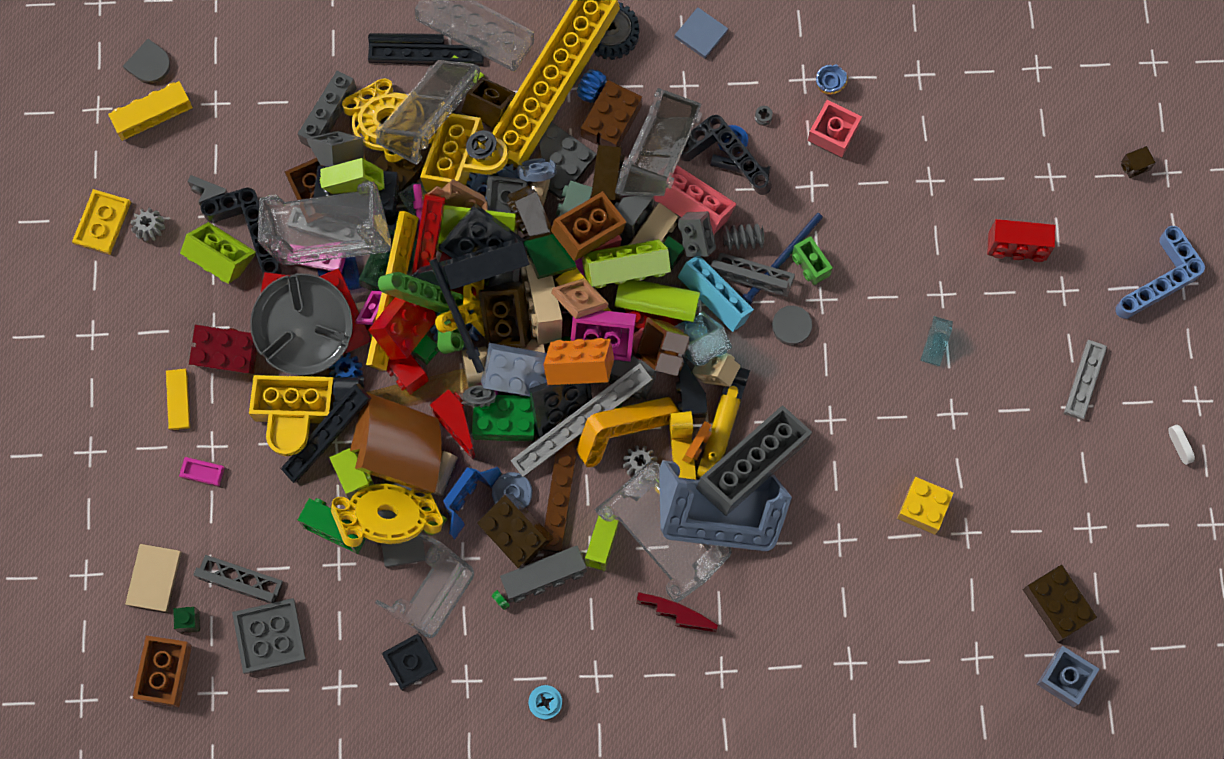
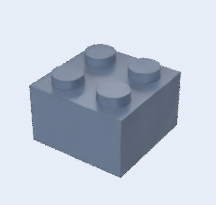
M1062 646L1057 649L1036 685L1071 707H1075L1081 702L1099 668Z

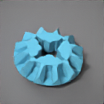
M548 685L535 688L529 696L528 704L530 711L536 717L544 720L556 716L562 706V698L558 690ZM541 694L546 699L554 698L549 703V711L545 706L537 707L542 702Z

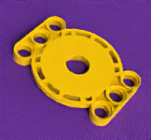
M389 79L377 80L342 101L344 113L353 116L352 128L354 135L361 137L359 134H362L364 137L363 145L374 150L384 151L385 158L389 162H397L434 140L435 129L432 125L426 124V115L422 105L411 96L393 92L392 82ZM382 86H388V87H389L387 90H380V89H379V88L382 87ZM366 95H372V96H373V97L370 98V99H364V98H363V97L366 96ZM349 104H356L354 108H347ZM419 115L423 116L422 121L419 119ZM386 116H394L398 119L392 125L380 124L381 119ZM426 131L431 132L429 136L421 135L423 132ZM407 141L415 142L413 145L405 144ZM391 150H397V151H398L397 154H394V155L389 154V152H390Z
M375 484L356 492L351 500L345 497H336L331 505V513L343 542L350 547L359 546L364 537L378 543H402L415 538L422 530L431 534L439 533L443 524V518L431 493L427 494L415 489L410 491L404 487L392 484ZM415 493H423L425 496L419 497ZM337 505H344L346 508H345V509H338V508H336V506H337ZM422 507H429L431 511H424ZM389 510L397 514V516L392 519H385L379 516L378 512ZM348 519L352 521V523L345 524L342 522V520ZM434 521L438 523V525L432 526L428 522ZM355 534L358 538L352 539L348 535Z

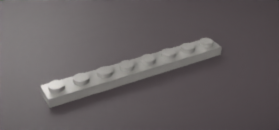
M639 363L514 457L511 462L522 477H524L583 432L587 419L591 415L616 408L652 381V376L643 364Z

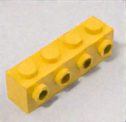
M180 81L168 84L159 91H153L142 99H135L129 105L118 107L108 115L117 134L123 141L193 107Z

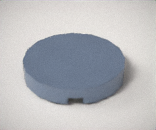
M543 158L526 160L522 163V166H518V177L525 181H544L557 174L556 163L550 160V163L545 162Z
M508 472L501 475L494 483L492 498L496 504L505 494H514L526 508L532 500L533 490L527 478L522 477L519 473Z

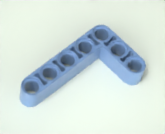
M1169 226L1160 237L1161 246L1176 268L1123 297L1116 306V314L1120 318L1127 319L1194 282L1204 272L1205 265L1179 227ZM1167 235H1172L1175 240L1169 239ZM1178 251L1184 252L1186 257L1181 256ZM1190 267L1195 268L1197 273L1192 272ZM1173 276L1178 277L1180 279V282H1176L1173 279ZM1156 286H1161L1164 292L1159 291ZM1140 295H1144L1147 301L1142 300ZM1123 304H1127L1131 310H1126Z

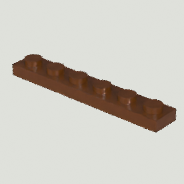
M579 435L555 454L544 528L554 539L543 551L562 552Z

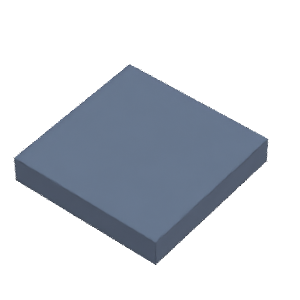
M697 7L676 32L674 38L705 59L728 32V28Z

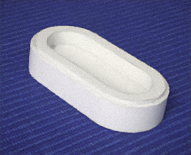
M1179 425L1169 427V436L1182 462L1186 465L1194 462V452L1182 428Z

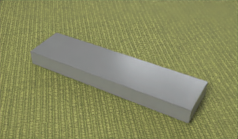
M1087 340L1063 414L1082 421L1084 420L1107 349L1106 345Z

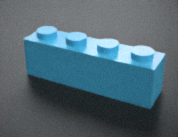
M696 256L686 262L678 275V278L691 291L700 292V300L732 332L744 325L754 310L701 256Z

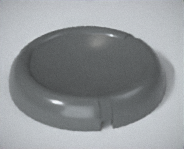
M298 273L273 281L261 292L252 309L250 328L253 342L258 352L267 358L266 361L270 365L285 373L310 375L329 368L343 355L352 335L353 321L348 302L332 283L315 275Z

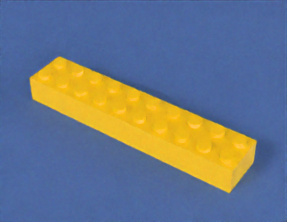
M573 0L492 132L495 138L502 140L506 145L509 154L508 164H514V167L518 169L519 165L522 166V163L529 159L619 12L618 0Z

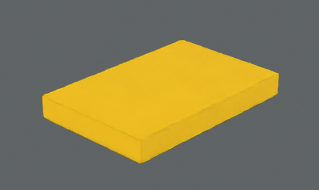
M93 189L72 243L111 255L131 201Z

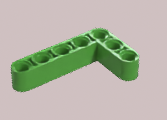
M401 272L383 275L378 280L379 289L387 295L439 312L440 315L450 310L440 286ZM451 291L457 307L463 305V295ZM450 319L444 322L445 325L451 323ZM458 328L445 333L438 331L437 346L441 353L448 354L463 349L464 341Z

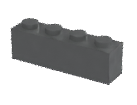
M574 546L503 574L500 578L509 601L519 603L524 601L527 595L532 593L534 596L546 591L545 588L550 586L556 588L565 584V580L570 578L577 580L583 577L584 573L587 572V568L578 546Z

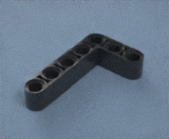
M720 115L708 117L676 142L675 150L682 161L694 159L717 142L758 194L765 195L771 191L772 184L766 172ZM716 124H721L719 128L713 129ZM700 136H705L703 140H697ZM727 138H732L730 142L724 143ZM685 147H689L688 151L681 152ZM738 152H743L740 157H735ZM754 166L752 171H746L748 167ZM760 181H766L764 185L757 186Z
M249 187L207 199L201 204V212L205 219L211 223L244 214L263 274L267 272L269 267L276 268L273 272L267 273L281 274L280 264L264 213L254 189ZM247 197H253L251 201H245ZM231 202L234 203V205H233L232 207H230V208H227V207H226V205H227L228 203H231ZM209 209H215L213 213H207ZM259 214L256 219H250L252 215ZM258 232H264V234L261 237H256V234ZM264 249H270L268 254H261Z

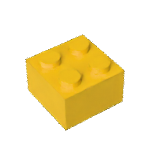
M915 477L897 519L935 535L940 529L953 492Z

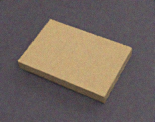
M140 544L125 605L168 612L181 551Z

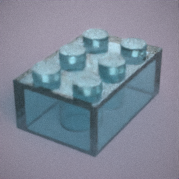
M704 311L695 316L694 322L685 320L675 326L689 336V347L683 355L696 367L707 364L710 359L716 356L726 354L727 350L732 348L724 327Z

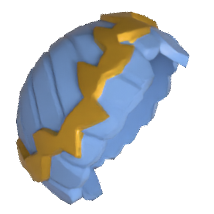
M836 64L833 66L826 65L817 72L816 82L818 88L827 95L836 94L847 85L848 76L846 72Z

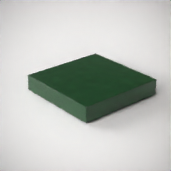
M554 234L525 241V249L538 279L576 269L575 261Z

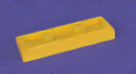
M187 369L167 370L169 430L189 429L190 413Z

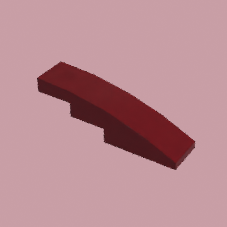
M638 592L636 604L657 607L656 615L676 618L675 626L717 632L718 625L700 613L671 600Z

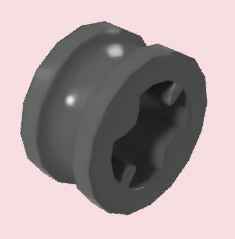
M760 106L756 110L755 121L759 125H768L772 120V110L768 106ZM762 112L767 113L765 119L761 118Z

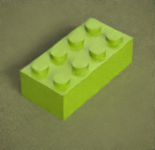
M659 239L591 251L582 257L584 277L595 288L605 287L609 283L623 284L626 283V280L630 279L640 281L652 275L654 277H662L665 273L671 272L668 248Z

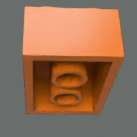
M596 338L594 340L576 339L574 341L556 340L550 342L543 364L547 385L608 382L614 363L611 339Z

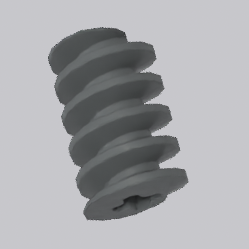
M747 224L745 230L743 225H739L738 230H736L734 225H731L730 231L727 226H723L724 247L727 245L729 250L732 249L733 244H735L737 250L740 249L741 244L747 249L749 243H751L753 249H755L757 243H759L760 248H763V225L760 229L759 225L755 224L752 229L751 225Z

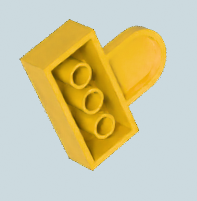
M443 112L420 176L425 190L432 191L436 186L443 188L452 179L466 186L470 172L485 175L499 172L508 162L509 154L506 145L502 140L496 138L498 142L496 144L497 150L493 151L492 157L488 156L485 160H475L467 153L466 143L472 134L484 130L481 118ZM478 142L480 148L486 149L485 145Z
M254 375L249 415L255 422H268L266 440L269 447L276 454L292 456L299 453L305 447L308 441L310 423H321L334 408V378Z

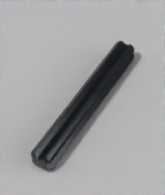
M369 33L368 42L444 44V35Z

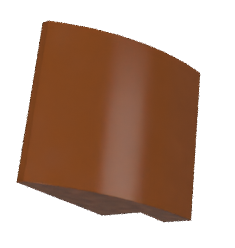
M368 393L372 399L360 411L350 448L351 452L359 454L355 469L427 494L435 493L441 462V430L438 418Z

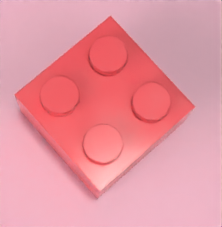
M826 100L809 132L807 141L843 157L860 125L862 116Z

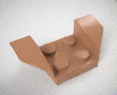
M454 179L443 188L436 186L428 193L445 197V205L472 208L476 203L482 209L488 210L484 195Z

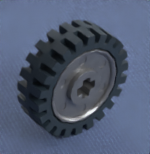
M619 2V12L594 51L597 57L602 55L603 59L607 60V57H610L611 60H615V57L618 56V59L623 58V54L627 56L630 50L633 51L635 45H637L640 31L637 16L635 17V12L633 10L630 11V7L627 5L624 7L623 3Z

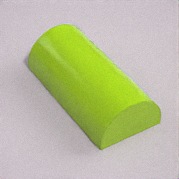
M630 279L626 280V283L619 284L615 306L694 322L698 310L700 292Z

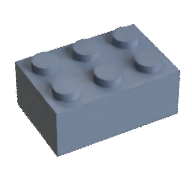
M489 343L484 365L485 371H483L481 379L483 388L530 396L529 388L547 382L543 365L547 353Z

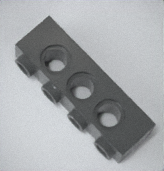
M339 71L335 72L298 132V137L302 144L310 147L307 138L327 134L331 131L343 111L342 101L352 95L357 89L353 78Z

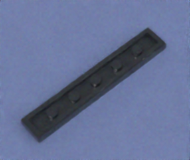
M369 43L368 63L445 65L446 63L462 65L461 63H467L472 66H483L484 45Z
M359 383L355 384L310 434L305 447L299 453L292 455L280 468L292 483H297L372 399Z

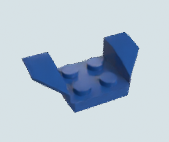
M467 467L443 500L446 510L451 517L449 534L454 540L465 526V523L455 511H459L465 504L464 498L467 494L471 495L476 489L477 480L490 488L493 487L496 480L502 474L498 467L483 472Z

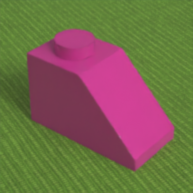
M371 291L356 319L357 324L373 325L376 321L381 291Z

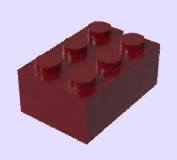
M194 325L192 342L196 343V346H191L189 365L254 374L257 348L250 332Z

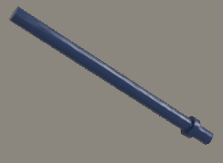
M820 213L815 214L770 267L779 269L792 254L794 245L803 241L821 221L823 216ZM752 287L742 298L751 305L753 298L761 289Z

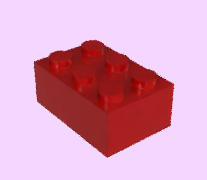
M995 219L988 233L987 255H992L994 258L1013 257L1014 260L1032 259L1034 262L1046 261L1055 248L1056 225Z
M394 297L369 328V332L390 360L406 359L435 323L437 315L431 309Z

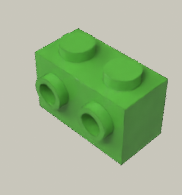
M811 236L794 245L792 259L796 265L801 266L803 275L808 282L811 281L813 285H816L831 275L832 266Z

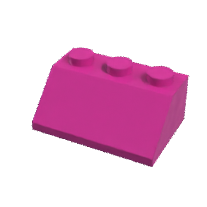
M601 310L577 319L573 316L571 341L576 339H611L614 360L631 362L636 314Z

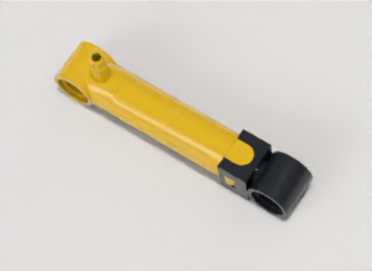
M740 367L731 386H724L710 430L712 434L706 443L697 471V478H701L724 457L750 370Z

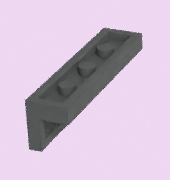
M721 252L718 259L713 260L711 265L724 279L788 297L795 279L794 273ZM723 259L730 261L732 265L722 262ZM748 266L751 270L744 269L741 267ZM765 271V272H768L769 275H765V274H762V273H760V272ZM780 277H785V278H789V280L786 281V280H782V279H779V278H780Z
M205 555L201 567H196L193 574L199 580L267 603L276 602L283 584L282 580ZM208 562L216 563L219 571L215 573L205 571ZM234 569L238 577L232 580L226 578L223 572ZM250 575L255 576L257 584L253 586L244 583L243 578ZM268 582L276 583L273 593L265 591L262 585Z

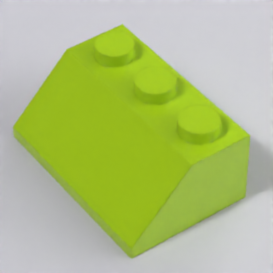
M207 222L186 234L180 254L189 261L201 266L205 271L217 276L221 281L229 284L240 277L256 255V252Z

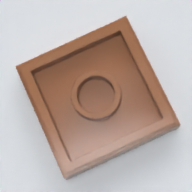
M584 278L554 287L551 292L575 319L607 309L609 304Z

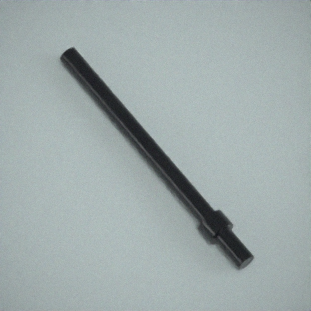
M437 258L429 261L467 348L466 354L469 360H472L476 372L479 374L485 371L479 358V350L472 342Z

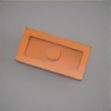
M704 421L682 459L689 464L692 459L697 460L702 451L699 448L702 441L706 443L712 434L709 431L712 426L710 423Z

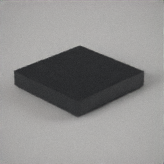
M419 633L382 652L401 691L438 671Z

